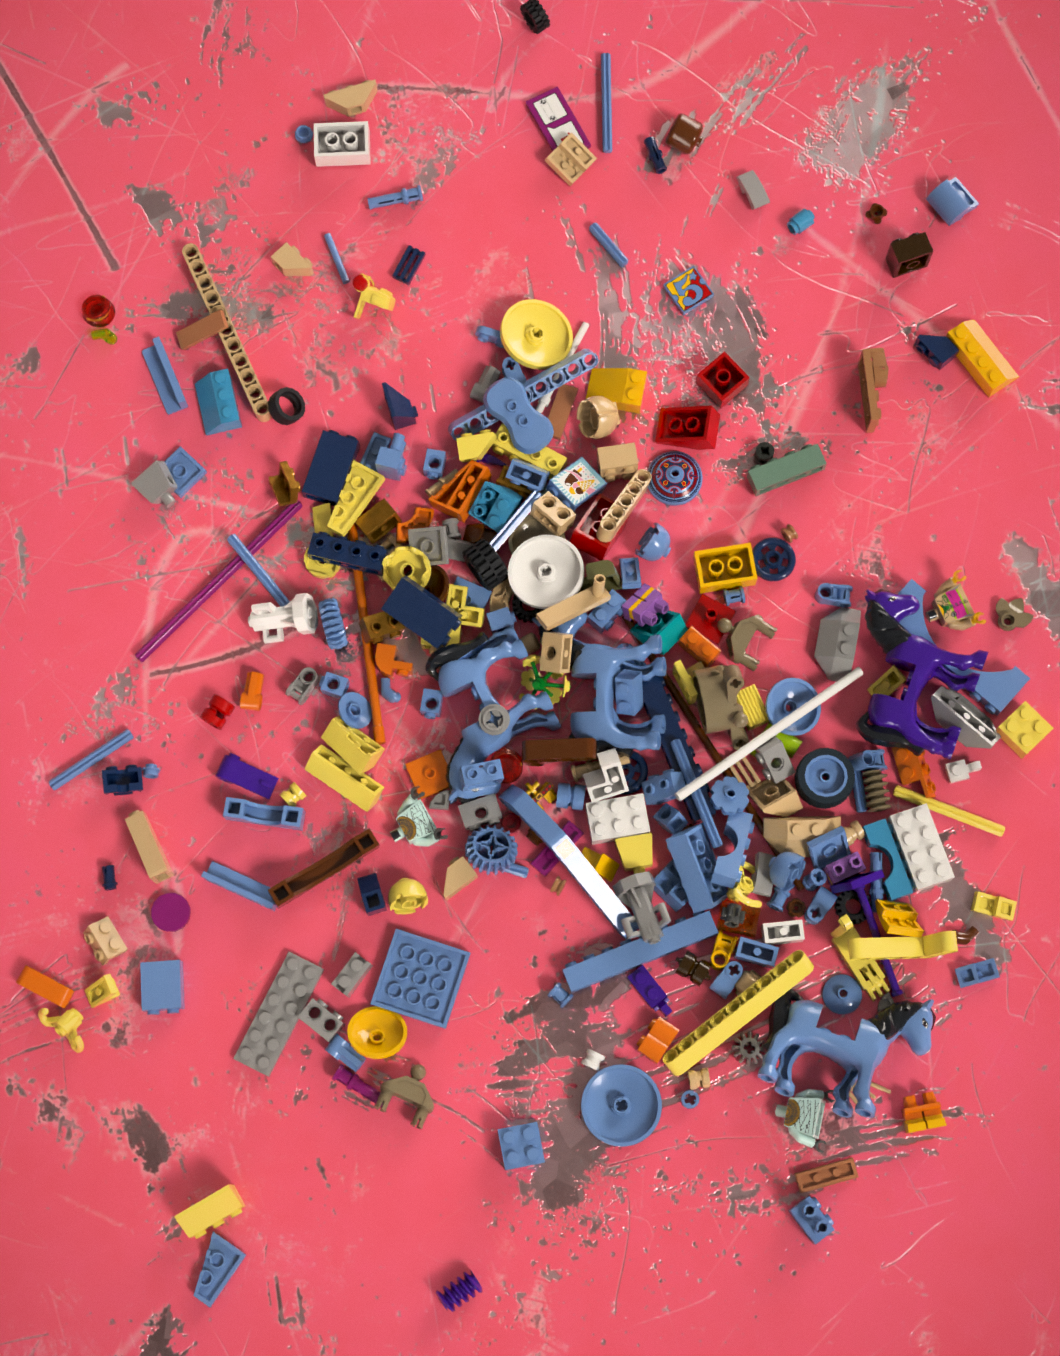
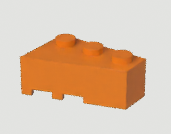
M471 460L455 474V477L448 484L445 483L436 495H432L428 499L432 508L457 518L463 523L468 518V513L484 482H489L492 477L487 466Z

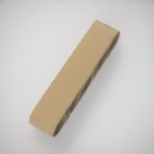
M645 469L637 470L605 514L596 533L600 541L610 542L647 491L652 476L649 471Z

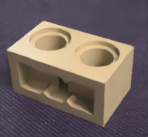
M549 491L533 503L530 513L531 516L555 536H560L571 528L576 517L571 508L563 504Z

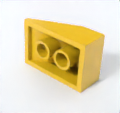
M592 368L586 399L592 396H603L612 402H616L618 410L640 414L647 371L632 368Z

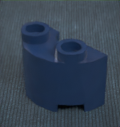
M127 765L124 770H118L116 766L106 767V770H102L103 790L106 795L109 793H114V796L133 794V791L141 792L143 790L142 770L137 765Z

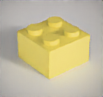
M1025 701L996 730L1000 734L1001 739L1022 759L1054 728Z

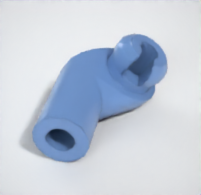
M381 678L382 697L390 703L399 702L401 695L390 688V678Z

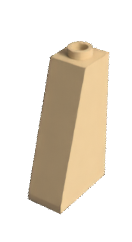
M139 810L130 813L125 821L149 878L158 884L175 876L146 813Z

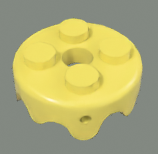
M411 546L397 547L389 556L383 559V579L392 590L395 589L401 578L406 576L404 568L408 565L412 567V573L408 577L423 588L427 585L431 576V565L428 557L422 551Z

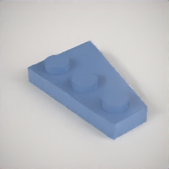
M214 1231L193 1295L208 1307H212L246 1257L244 1252Z

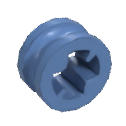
M693 1090L685 1091L681 1096V1103L688 1109L695 1108L699 1103V1096ZM687 1094L690 1096L694 1095L696 1100H693L695 1104H686L684 1099L687 1098L685 1096Z

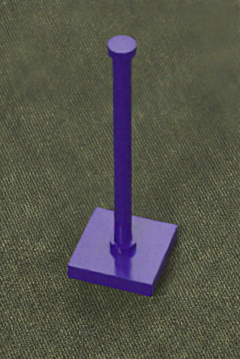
M882 869L862 873L830 886L832 894L848 890L857 892L873 938H880L881 935L864 888L866 884L884 877ZM881 960L892 989V997L903 994V990L899 988L890 960Z

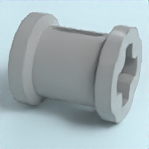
M457 518L442 521V525L446 526L447 537L454 540L461 539L457 525L459 520Z

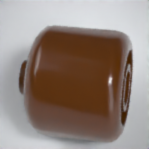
M680 113L677 115L665 142L668 146L684 154H690L695 146L699 147L703 139L700 136L703 125L701 122Z

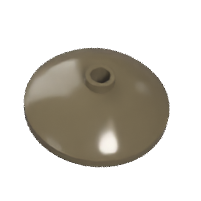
M527 515L509 536L510 552L513 554L518 546L532 537L554 534L533 516ZM563 533V534L560 535L559 537H562V538L565 539V534Z

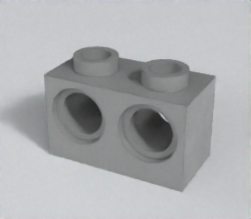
M312 998L298 1018L330 1043L334 1036L344 1027L343 1017L335 1010L333 1013L329 1012L326 1009L328 1005L320 998L317 1001ZM313 1008H319L320 1015L317 1018H311L310 1011ZM334 1020L335 1028L331 1031L326 1030V1022Z

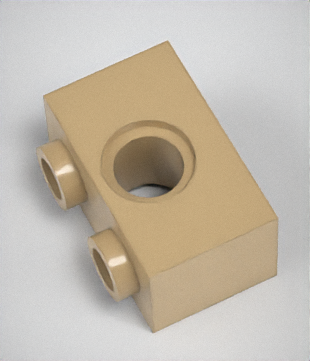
M543 632L541 639L542 650L539 659L540 671L570 673L573 634Z

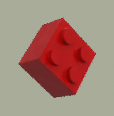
M724 351L697 374L696 384L721 409L748 386L750 377Z

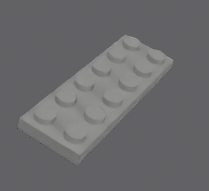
M288 952L233 1059L270 1077L299 1021L298 1016L306 1007L324 969Z

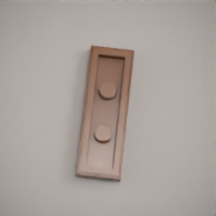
M218 310L176 332L181 349L186 350L229 327L224 311Z
M564 384L557 391L548 416L553 426L554 439L561 440L578 388Z
M853 1157L794 1173L800 1194L859 1177Z

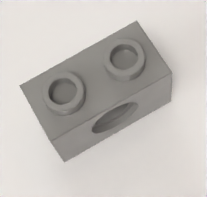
M776 736L755 749L757 752L755 757L759 764H762L764 768L762 773L767 780L770 779L777 784L795 773L782 741Z
M495 793L458 805L466 831H477L479 827L487 823L489 826L500 822L499 819L503 818ZM480 809L485 810L486 816L478 818L475 815L476 812Z

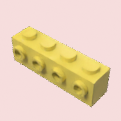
M503 423L496 432L497 439L491 446L496 454L501 456L504 454L509 457L510 461L517 458L550 471L547 481L563 471L567 466V457L548 447H544L534 454H524L514 447L509 431Z
M322 744L312 752L305 767V770L311 773V775L366 812L377 803L384 789V786L365 773L359 775L344 759Z

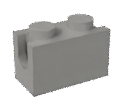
M355 952L332 982V985L350 998L373 965Z

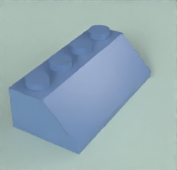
M703 823L680 831L666 839L667 849L672 855L674 867L678 871L681 885L685 889L688 903L692 907L693 913L714 908L728 898L727 887L710 883L716 857Z

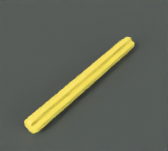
M899 785L894 788L893 795L919 806L927 803L928 808L932 811L1000 837L1004 834L1005 826L933 798H926L925 795Z

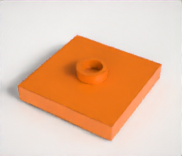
M441 749L405 764L414 786H420L417 789V793L425 792V795L420 797L421 800L449 788L445 777L447 763Z

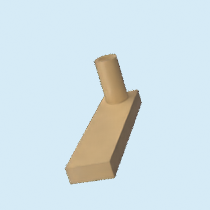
M602 574L595 575L593 586L537 613L536 619L546 632L609 601L611 595L605 589V576Z

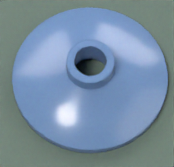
M348 692L340 698L338 712L345 724L355 729H361L370 723L372 718L371 706L364 696L356 692Z
M844 974L835 975L823 987V1001L832 1012L849 1014L860 1005L862 989L853 977ZM841 990L846 991V997L840 996Z

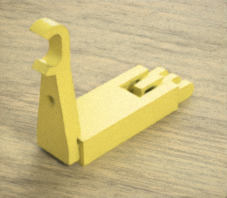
M845 914L838 920L840 926L830 933L833 937L831 941L863 991L866 990L871 1000L875 1001L877 998L873 993L874 991L881 997L883 996L880 990L881 987L886 993L890 989L883 980L885 975L875 960H850L848 939L861 937L848 915Z

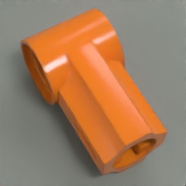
M253 671L247 673L245 690L242 692L240 699V709L261 710L264 674Z

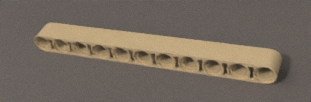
M192 243L186 244L182 249V253L209 314L218 310L224 311L229 328L218 334L256 418L261 422H267L272 417L268 410V400L198 247ZM191 253H196V254H195L194 256H192V257H189V256H188V255L191 254ZM198 268H202V271L195 272ZM204 284H210L206 288L202 287ZM217 299L216 302L209 303L210 300ZM231 330L229 334H223L224 331ZM232 346H238L236 350H230ZM245 361V364H244V365H242V366H238V365H237L239 362ZM247 377L253 378L249 382L244 381ZM254 393H260L256 398L251 397ZM261 409H267L265 413H259Z

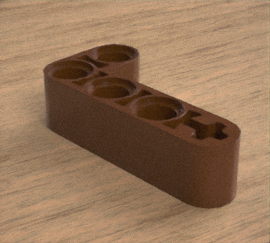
M596 739L526 740L522 742V762L528 766H544V762L596 760Z

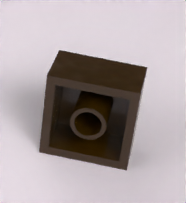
M918 232L913 233L908 238H899L892 241L885 259L893 278L928 267L933 249L926 232L920 234Z

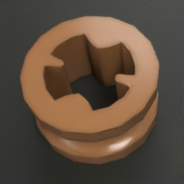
M788 524L786 529H781V533L788 543H792V539H798V534Z
M558 876L550 892H556V895L559 896L567 880H561Z

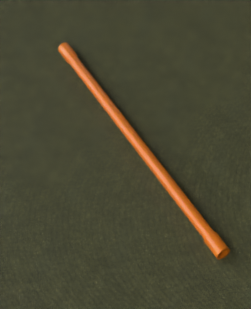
M356 523L348 531L349 541L352 542L358 540ZM353 569L360 622L363 617L368 616L363 572ZM361 632L373 722V737L375 742L382 745L386 743L381 717L372 643L366 644Z

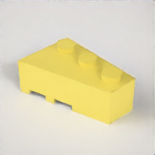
M340 716L331 720L321 736L325 743L336 751L359 775L372 769L385 748L359 729L345 724Z

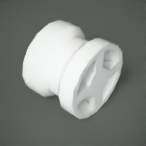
M587 1049L586 1058L582 1059L581 1064L599 1072V1065L604 1061L605 1056Z

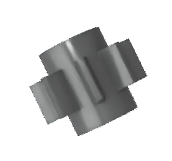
M730 903L727 905V908L723 907L720 919L725 920L724 924L726 926L737 928L739 923L743 924L746 912L741 911L742 907L740 905Z

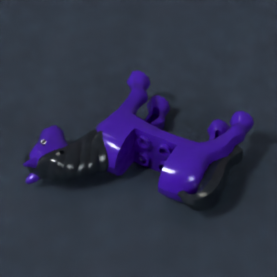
M867 589V595L865 596L868 603L865 613L867 629L871 632L877 644L883 648V652L886 654V662L909 672L906 685L909 687H904L900 700L883 694H873L868 705V711L859 718L856 728L859 734L871 744L905 748L916 756H920L924 750H927L931 754L941 755L951 760L961 728L957 726L934 728L920 721L917 717L918 698L927 682L933 677L942 681L952 691L957 692L965 688L968 691L974 692L980 674L972 672L966 676L955 675L942 665H951L961 671L971 667L982 670L988 652L978 650L970 655L957 654L941 649L927 639L910 633L899 622L918 611L920 608L918 599L913 595H898L883 589H879L876 592Z

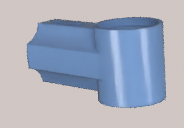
M338 1034L334 1036L324 1049L355 1072L360 1069L366 1060L364 1056L357 1053L350 1046V1043Z

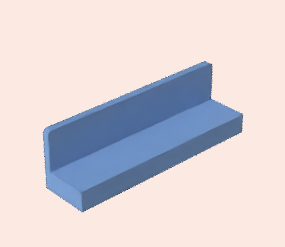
M160 337L152 339L154 346L142 350V354L165 410L170 415L187 408L188 404Z

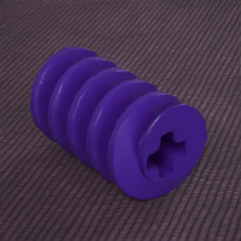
M472 1271L471 1275L466 1272L463 1273L464 1280L456 1277L457 1285L451 1281V1289L443 1286V1294L438 1290L436 1291L446 1310L448 1308L454 1312V1304L461 1307V1299L468 1302V1294L473 1298L476 1297L475 1289L479 1293L483 1292L479 1281Z

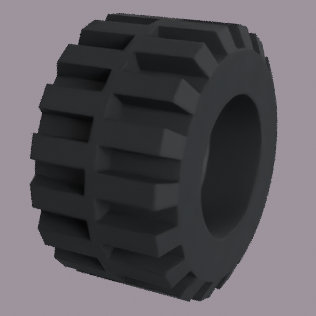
M480 539L462 552L470 571L487 590H492L508 578V570L494 548L484 539Z

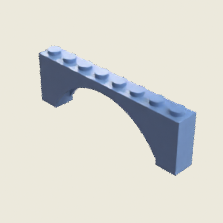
M911 579L898 595L915 596L919 601L920 608L915 614L905 617L899 623L910 633L921 636L936 645L928 633L923 615V596L926 590ZM942 665L955 675L966 676L972 672L980 674L975 691H968L969 695L976 702L980 701L985 706L984 708L987 712L996 716L1030 680L1016 666L1012 670L983 672L972 669L961 671L951 665Z

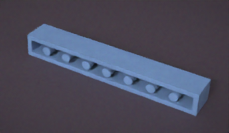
M710 911L693 913L694 917L686 920V917L675 920V924L668 927V925H665L662 928L664 936L656 944L650 945L645 943L642 936H640L639 939L634 941L627 939L620 942L621 946L617 948L607 947L601 950L602 954L595 956L594 953L583 957L584 961L580 963L573 961L566 964V968L562 969L570 992L574 993L717 935L718 930Z

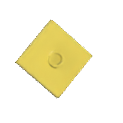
M679 660L674 663L672 673L688 705L696 702L698 693L694 687L690 674L688 675L684 665Z

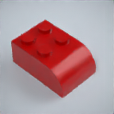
M601 493L598 494L574 529L570 540L575 547L600 561L604 560L631 514L628 516L610 542L600 541L596 536L600 522L615 502Z

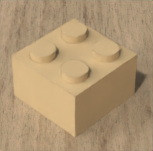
M635 442L597 448L599 475L607 483L614 482L620 478L630 480L638 470V459Z

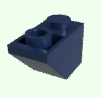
M919 335L915 342L916 349L928 358L929 363L933 367H937L939 370L951 362L959 352V349L944 336Z
M373 873L357 878L367 915L371 916L387 911L377 874Z

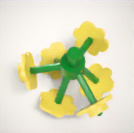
M530 655L522 661L523 667H532V669L521 673V678L523 679L521 685L526 686L527 690L532 691V695H535L537 691H546L552 704L558 703L560 701L559 697L561 695L565 697L566 692H569L571 688L570 681L566 679L567 675L546 671L547 674L542 677L536 668L540 656ZM564 675L563 684L548 683L546 680L550 676L556 680ZM520 694L519 699L521 700L525 694Z

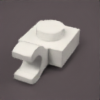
M964 759L945 764L950 784L970 778L969 773L979 771L982 768L980 761L966 765Z

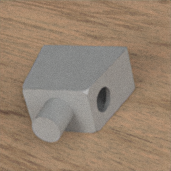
M156 460L131 482L132 486L152 504L163 502L169 508L176 503L171 493L177 489V484L164 461Z

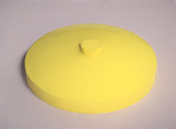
M529 299L514 304L508 309L500 325V338L506 352L516 362L531 369L543 370L554 366L565 359L572 347L573 333L568 319L558 308L542 300Z

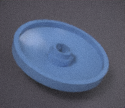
M612 1065L600 1070L589 1080L582 1095L581 1111L586 1126L597 1139L612 1146L627 1147L643 1141L654 1131L661 1117L662 1100L657 1085L647 1073L630 1065Z

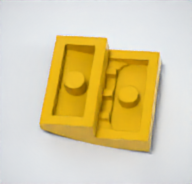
M876 899L877 914L886 933L922 937L924 930L916 922L918 913L911 904Z

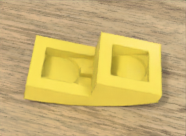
M976 891L971 911L1013 921L1017 901Z

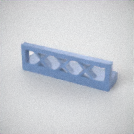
M214 861L211 862L207 872L203 871L201 875L203 879L274 912L277 908L268 893L270 887Z

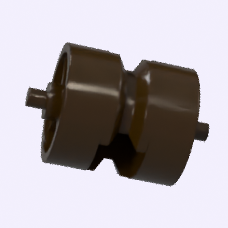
M688 950L683 958L677 957L675 960L679 965L675 973L681 977L689 975L690 981L699 987L703 979L706 980L707 978L710 980L712 977L708 975V970L712 964L706 960L697 961V956Z

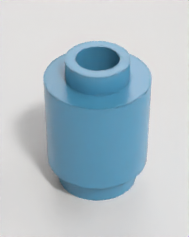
M802 209L789 219L787 227L792 234H800L814 224L815 216L812 211Z

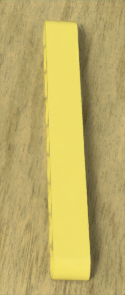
M802 950L793 952L668 1050L662 1058L663 1063L675 1076L682 1075L808 976L814 969L813 963Z

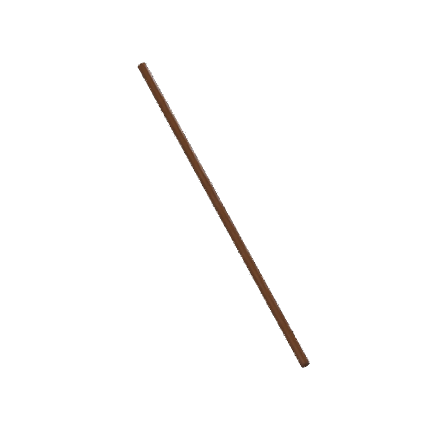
M624 616L622 617L630 630L636 625L633 620L628 621L624 619ZM635 637L639 645H642V643ZM652 653L648 656L651 663L657 658ZM666 672V675L662 676L666 687L715 763L718 764L723 759L707 734L704 733L703 728ZM729 769L722 772L724 777H734ZM749 801L745 809L748 813L753 814L752 820L763 836V821ZM766 840L777 857L780 853ZM800 879L794 880L793 884L798 892L805 888Z

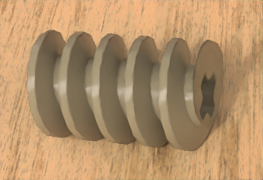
M870 770L862 773V776L866 777L863 783L868 785L864 788V791L868 792L865 795V799L870 800L866 803V806L871 808L867 812H879L892 807L889 804H885L886 801L890 800V797L884 796V794L890 791L883 788L888 782L882 781L883 778L887 777V774L881 773L882 770Z

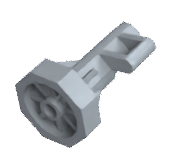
M649 871L623 878L612 887L618 899L630 907L634 916L621 920L627 939L642 936L645 943L652 945L661 941L660 938L664 936L662 928L670 923L671 919L664 902L653 907L652 897L656 883ZM658 912H660L662 918L660 922L656 915ZM637 922L639 931L633 932L630 923Z

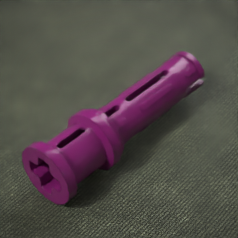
M341 1064L332 1080H337L344 1084L346 1089H353L376 1104L380 1092L360 1080L358 1074H352L346 1070L344 1065Z

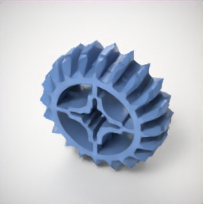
M328 598L320 601L318 604L329 648L332 650L347 646V635L337 600L335 598Z
M487 824L485 829L479 827L478 831L473 830L471 836L467 838L465 856L468 857L469 864L473 863V869L479 868L480 873L484 870L487 875L493 872L496 876L498 871L504 873L505 869H510L511 865L515 863L518 845L515 842L514 836H510V831L504 832L503 827L496 829V825L490 828Z

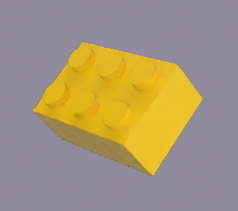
M751 543L694 551L693 561L699 594L721 591L723 589L739 588V586L756 585L757 574Z

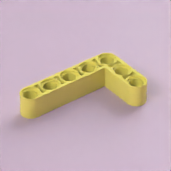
M943 931L922 936L921 938L880 937L848 939L850 960L919 959L958 952L956 931Z

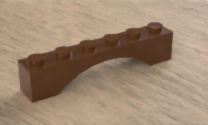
M369 828L323 859L268 889V893L279 909L377 850L380 844Z

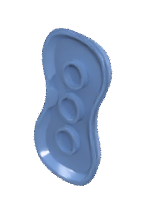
M511 377L502 378L486 390L483 397L486 410L506 426L511 441L518 451L524 454H534L550 443L554 434L551 421L532 407L524 386L518 380Z

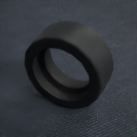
M285 387L270 396L268 410L276 422L282 425H290L304 415L305 402L298 391ZM280 397L289 399L293 404V416H289L282 411L279 405Z

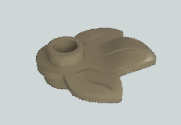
M1001 598L996 604V612L999 616L998 625L1004 631H1011L1015 627L1024 628L1033 619L1032 614L1024 612L1022 598L1014 599L1010 603ZM1008 619L1010 621V625H1006L1004 623V620Z

